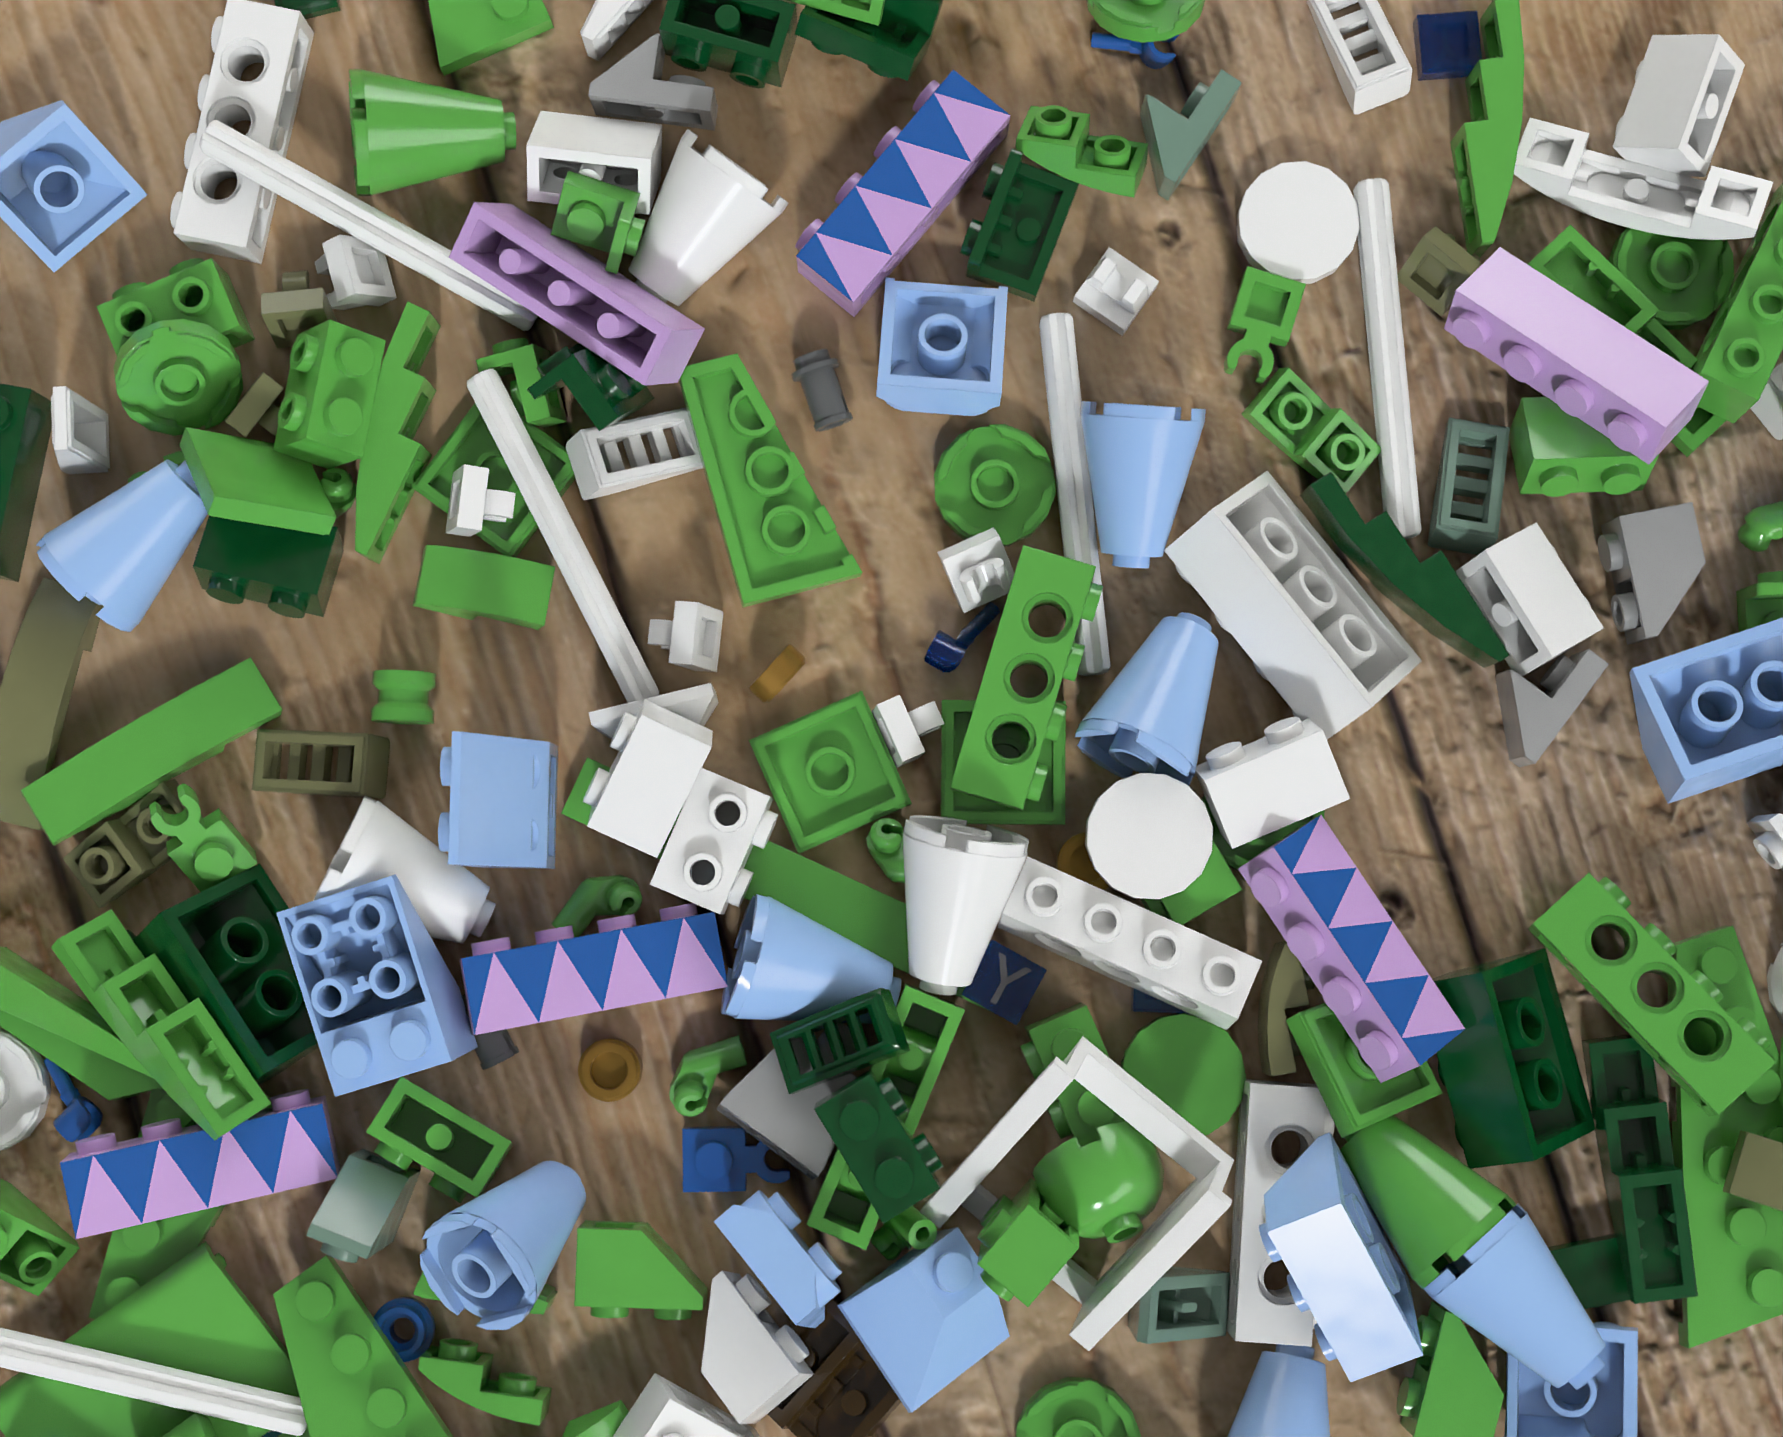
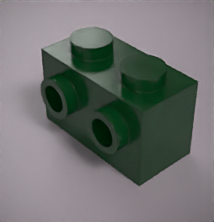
M668 0L659 27L665 54L671 56V60L675 64L685 69L704 72L707 67L730 73V77L734 81L748 87L764 88L766 83L782 87L797 35H795L798 24L796 4L782 0Z
M209 516L193 568L202 589L219 601L241 604L244 599L268 604L272 611L286 617L303 618L305 613L324 617L344 549L339 529L336 526L332 527L329 535H321Z
M870 1069L815 1104L814 1110L883 1224L940 1189L939 1180L934 1172L944 1166L925 1134L921 1133L913 1138L902 1121L900 1115L907 1112L909 1108L889 1076L879 1082Z

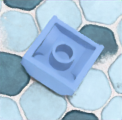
M886 277L876 397L884 400L895 409L910 412L976 416L992 408L999 407L1002 395L1008 287L999 286L997 289L895 281V278Z
M758 1190L740 1206L732 1205L714 1223L793 1323L798 1326L816 1328L825 1320V1305L841 1292L834 1279L842 1273V1270L819 1242L815 1243L811 1248L807 1246L794 1229L802 1220L778 1191L768 1198L761 1190Z
M1601 1321L1593 1323L1606 1345L1598 1354L1605 1363V1366L1578 1390L1569 1381L1560 1388H1556L1507 1353L1504 1437H1637L1638 1328L1623 1327L1611 1322Z

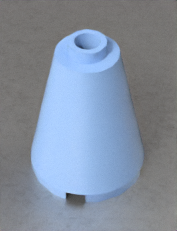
M1081 401L1080 416L1101 553L1113 554V566L1149 568L1150 557H1163L1205 423L1206 409L1192 408L1191 420H1180L1181 407L1104 403L1103 414H1096L1097 402Z
M165 460L49 531L36 544V546L41 547L37 551L38 557L52 576L78 601L86 596L96 604L103 605L104 607L96 616L121 631L131 632L141 622L208 515L186 460L179 466L170 460Z
M1186 612L1179 613L1177 617H1164L1080 722L1075 733V737H1081L1077 745L1079 749L1096 764L1121 778L1130 777L1134 770L1139 773L1166 774L1189 786L1196 772L1219 645L1218 639L1211 632V625L1203 618Z
M756 894V896L751 898L734 944L737 952L733 969L728 967L726 975L728 987L723 989L722 1014L732 1016L734 1019L799 1021L878 988L890 990L896 1007L901 990V978L893 976V963L770 896L766 897ZM869 1012L859 1016L861 1023L872 1024Z
M543 1161L443 1215L425 1231L422 1239L427 1238L426 1249L420 1254V1265L430 1288L446 1308L457 1316L466 1309L482 1318L475 1326L486 1330H508L524 1320L533 1309L585 1205L586 1192L578 1174L572 1168L562 1163Z
M1517 1203L1487 1234L1458 1260L1446 1265L1439 1272L1440 1275L1423 1289L1433 1300L1556 1388H1560L1569 1381L1578 1390L1605 1366V1363L1598 1354L1606 1345L1528 1213Z
M1276 1344L1275 1352L1262 1351L1227 1437H1330L1326 1364L1313 1360L1314 1348Z

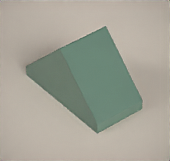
M1172 1266L1129 1310L1128 1327L1136 1341L1152 1344L1226 1336L1230 1272Z

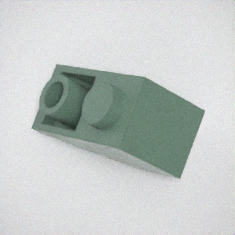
M365 1149L350 1154L313 1218L306 1236L323 1242L320 1250L335 1259L357 1263L359 1256L365 1259L370 1258L394 1241L421 1171L412 1167L405 1171L380 1155Z

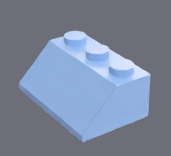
M1783 617L1634 667L1629 672L1642 749L1668 804L1783 765Z
M1329 1132L1319 1136L1264 1194L1266 1223L1259 1225V1232L1273 1262L1283 1260L1290 1272L1287 1275V1282L1297 1307L1301 1312L1311 1310L1317 1321L1314 1324L1315 1334L1328 1361L1338 1359L1350 1382L1423 1356L1409 1278L1332 1134Z

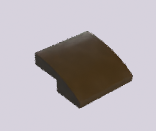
M835 1297L825 1305V1320L816 1328L798 1326L793 1322L789 1325L807 1347L809 1356L804 1361L814 1375L770 1411L768 1415L782 1429H789L796 1437H871L901 1403L837 1306L841 1302Z

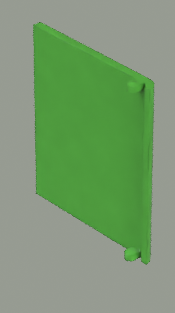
M206 1241L63 1341L77 1346L299 1397L288 1350L225 1270L227 1266L225 1258L220 1253L214 1255ZM19 1372L0 1386V1430L5 1437H162L195 1413ZM200 1414L210 1419L217 1437H310L308 1427H306L303 1435L294 1436L273 1430L269 1432L270 1430Z

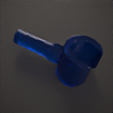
M989 602L961 630L957 639L939 630L926 652L924 661L945 673L955 671L968 647L974 642V639L1000 614L999 608L994 603Z

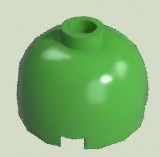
M1127 1121L1096 1128L1100 1140L1080 1147L1076 1137L1062 1143L1046 1154L1033 1169L1034 1182L1037 1186L1036 1190L1040 1194L1041 1202L1043 1204L1047 1203L1064 1220L1060 1225L1061 1227L1066 1228L1070 1225L1079 1232L1080 1237L1090 1239L1106 1237L1109 1243H1119L1130 1239L1143 1229L1141 1221L1155 1209L1161 1197L1164 1169L1157 1147Z

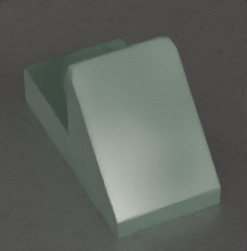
M1221 69L1210 87L1200 82L1188 98L1180 114L1151 95H1145L1140 111L1141 123L1146 143H1148V153L1158 195L1167 201L1234 103L1242 82Z

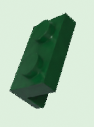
M885 0L879 26L805 6L800 13L795 35L811 41L815 48L824 53L832 55L843 54L867 64L872 72L887 78L899 77L908 81L927 53L943 1Z
M1012 148L1005 166L994 162L982 194V198L990 200L991 203L983 222L972 219L960 254L969 257L966 277L999 288V286L1008 287L1009 293L1035 302L1077 193L1079 183L1023 163L1024 152Z
M577 343L570 349L566 346L542 362L536 368L542 375V378L527 389L534 400L567 386L599 431L637 412L654 399L647 386L642 385L580 343Z

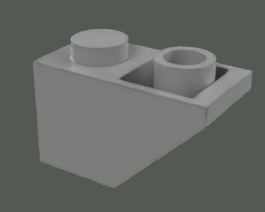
M1692 502L1618 516L1601 526L1603 535H1600L1598 539L1599 557L1603 568L1607 572L1611 571L1616 592V595L1611 600L1612 617L1616 628L1620 632L1624 631L1627 645L1639 643L1660 634L1706 563Z

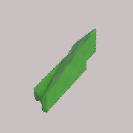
M0 947V1027L108 1100H121L162 1088L127 1049L93 1005L7 947Z

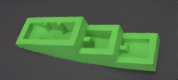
M1492 0L1480 18L1486 59L1479 60L1465 80L1471 122L1464 123L1450 141L1466 249L1469 254L1475 253L1479 257L1495 242L1513 181L1523 117L1524 47L1519 0Z
M1571 225L1528 263L1529 266L1689 369L1697 363L1698 359L1654 318L1660 309ZM1697 407L1691 420L1671 442L1688 457L1727 420Z
M408 301L381 365L363 458H360L356 485L355 551L377 564H380L415 492L412 485L425 470L432 457V454L421 443L414 441L413 438L437 391L425 377L418 373L441 326L430 311Z
M250 657L189 689L100 740L23 788L21 794L54 846L140 801L163 781H168L223 752L226 744L280 717L282 708Z
M112 909L58 938L51 946L82 992L127 1049L167 1094L214 1141L271 1104L199 997L190 1003L187 1001L156 954L154 953L147 958L143 956Z

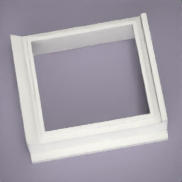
M1082 1036L1063 1061L1057 1056L942 1184L940 1189L926 1202L920 1213L940 1228L957 1208L962 1205L981 1221L986 1212L997 1201V1198L980 1183L1074 1079L1196 1178L1098 1281L1072 1259H1069L1052 1279L1082 1304L1069 1335L1090 1351L1231 1206L1232 1199L1222 1191L1234 1159Z

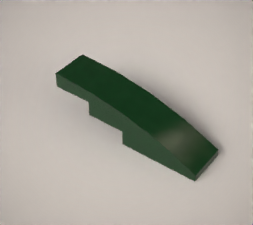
M1332 472L1309 485L1300 495L1339 549L1383 595L1430 634L1483 668L1498 663L1510 656L1442 550L1420 563L1387 511L1366 524L1364 523Z
M1630 1034L1582 1040L1601 1168L1630 1300L1634 1304L1696 1297L1698 1292L1683 1170L1674 1165L1667 1102L1658 1098L1654 1059Z

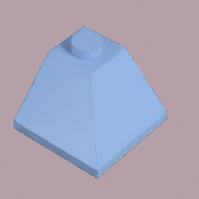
M63 100L0 122V217L53 272L57 271L148 195Z
M958 1227L937 1231L936 1239L931 1246L922 1250L913 1248L837 1305L908 1413L915 1411L1010 1337L999 1297L982 1280L980 1274L984 1269L977 1264L978 1256Z

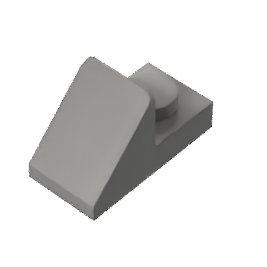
M657 33L590 83L588 94L595 115L714 131L718 104L714 87L706 86L705 82L698 78L674 75L669 78V81L661 80L665 50L661 35Z
M1590 649L1571 655L1570 658L1563 654L1550 666L1540 681V684L1546 688L1545 692H1542L1512 669L1498 673L1496 675V685L1509 760L1518 767L1536 764L1609 663Z

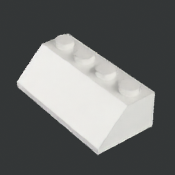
M1268 471L1211 509L1164 550L1176 565L1179 575L1195 588L1214 612L1220 626L1232 634L1253 660L1257 672L1273 685L1290 706L1294 717H1299L1301 721L1307 718L1311 719L1323 730L1327 740L1372 708L1422 662Z

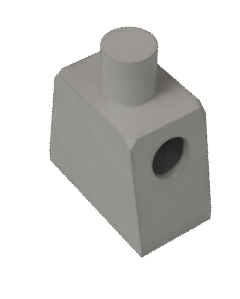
M838 1023L837 1026L847 1056L851 1055L856 1049L849 1027L844 1023ZM824 1030L817 1039L826 1065L834 1062V1058ZM802 1037L792 1040L791 1043L801 1074L812 1071L813 1069ZM773 1049L723 1098L717 1110L813 1180L824 1169L835 1146V1143L814 1110L815 1104L857 1077L849 1073L795 1094H789L775 1049Z

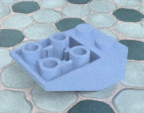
M452 731L451 747H443L440 758L442 786H450V811L441 812L438 824L439 849L441 852H448V864L478 868L555 869L557 745L548 741Z
M396 874L276 913L335 1097L451 1062L478 1048L475 1036L472 1035L470 1020L465 1011L466 1008L459 986Z

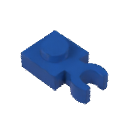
M740 1126L684 1127L682 1129L683 1192H741L747 1190V1173H757L760 1178L770 1183L785 1182L790 1179L791 1173L790 1169L771 1168L765 1159L766 1152L770 1148L760 1141L757 1144H747L746 1131Z

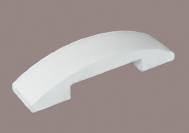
M1529 118L1518 146L1514 175L1546 196L1595 218L1654 234L1707 240L1755 237L1773 185L1772 181L1711 166L1706 181L1587 150L1586 146L1590 133Z

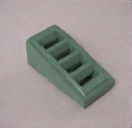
M1455 418L1448 419L1430 520L1428 546L1478 555L1495 544L1499 532L1510 427ZM1459 445L1488 449L1491 450V456L1488 458L1458 453ZM1456 470L1486 474L1487 480L1456 476L1455 473ZM1453 494L1483 499V505L1453 501Z

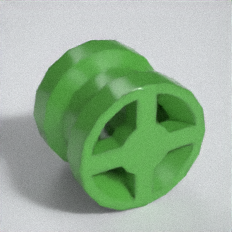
M413 670L373 671L372 684L378 689V703L371 708L372 722L407 725L434 724V710L428 704L429 692L436 687L435 673Z

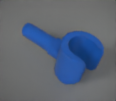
M1092 33V48L1128 51L1131 54H1139L1142 62L1152 69H1161L1167 66L1176 56L1174 53L1158 51L1155 48L1154 42L1140 43L1118 38L1113 34ZM1179 35L1162 42H1173Z
M46 1058L44 1064L61 1095L60 1098L67 1106L53 1121L54 1127L69 1142L90 1137L101 1125L103 1118L101 1110L92 1101L81 1096L68 1072Z

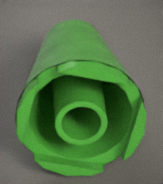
M349 69L351 140L354 159H356L354 178L357 196H372L503 163L505 161V150H516L514 112H503V105L500 99L363 69Z
M1395 1115L1343 1137L1347 1143L1340 1151L1409 1275L1421 1289L1440 1275L1439 1272L1446 1265L1458 1260L1501 1221L1508 1211L1517 1205L1501 1189Z

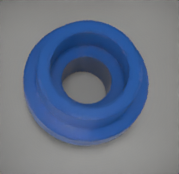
M410 1297L392 1299L380 1307L374 1315V1319L403 1362L419 1358L433 1342L435 1336L434 1317L429 1308L417 1299ZM407 1318L413 1323L415 1333L411 1339H402L396 1335L394 1330L396 1319Z

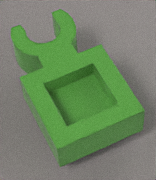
M1247 266L1243 273L1227 326V330L1243 334L1242 340H1239L1231 347L1224 361L1225 373L1232 375L1238 364V358L1243 355H1250L1259 364L1255 382L1262 384L1267 379L1274 365V357L1269 348V343L1285 347L1289 342L1306 286L1305 283Z
M182 783L177 787L178 798L182 805L185 806V809L178 814L166 813L156 801L149 805L151 821L154 827L164 835L175 836L166 842L167 854L200 892L248 870L258 863L254 849L219 808L204 818L201 816L198 796L190 786Z

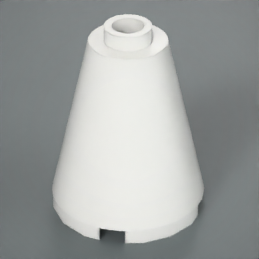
M689 129L686 130L680 139L641 237L636 256L633 257L629 267V272L637 278L635 284L665 303L670 301L677 306H680L782 214L789 204L779 195L775 197L771 204L763 199L768 191V188L765 187L766 185L709 144L703 154L693 148L692 145L698 138V135Z
M364 796L313 901L396 874L430 937L461 944L464 943L469 933L480 937L496 903L486 899L490 887L465 867L448 864L447 853L441 852L438 846L381 802Z
M914 815L910 816L909 820L906 819L903 830L909 974L920 979L919 988L924 991L939 995H956L958 987L969 986L973 981L1028 855L1029 840L1018 833L987 825L985 831L966 826L967 820Z

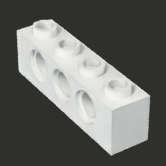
M227 0L224 16H218L213 24L211 46L215 55L210 75L205 74L199 84L198 107L201 111L197 133H191L186 141L184 164L188 172L183 192L179 191L175 194L170 212L171 225L174 228L173 233L191 250L262 264L277 194L204 154L200 149L199 143L206 127L213 120H218L229 127H232L239 121L249 120L251 121V126L245 136L286 158L314 36L313 30L298 10L247 0ZM253 63H264V69L260 76L252 81H241L242 72L247 66ZM229 178L237 179V187L233 194L225 199H214L215 189L220 182Z
M1028 856L998 924V928L1225 1030L1238 1020L1262 963V960Z
M1246 1079L1242 1101L1239 1106L1230 1286L1226 1331L1235 1341L1312 1347L1313 1329L1317 1321L1311 1310L1305 1312L1299 1310L1288 1285L1279 1290H1270L1265 1287L1264 1272L1273 1261L1262 1242L1259 1225L1266 1223L1264 1194L1319 1136L1329 1132L1333 1136L1335 1123L1316 1084ZM1284 1131H1295L1300 1139L1299 1154L1289 1163H1276L1271 1154L1273 1140Z

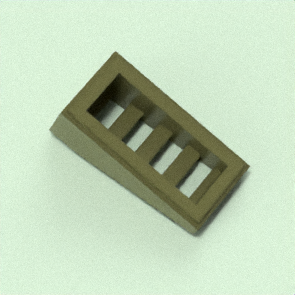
M257 729L252 790L364 798V796L373 799H383L387 789L390 741L387 737L366 733ZM282 744H290L287 779H279ZM308 745L313 746L310 781L305 780ZM333 747H339L336 782H330Z

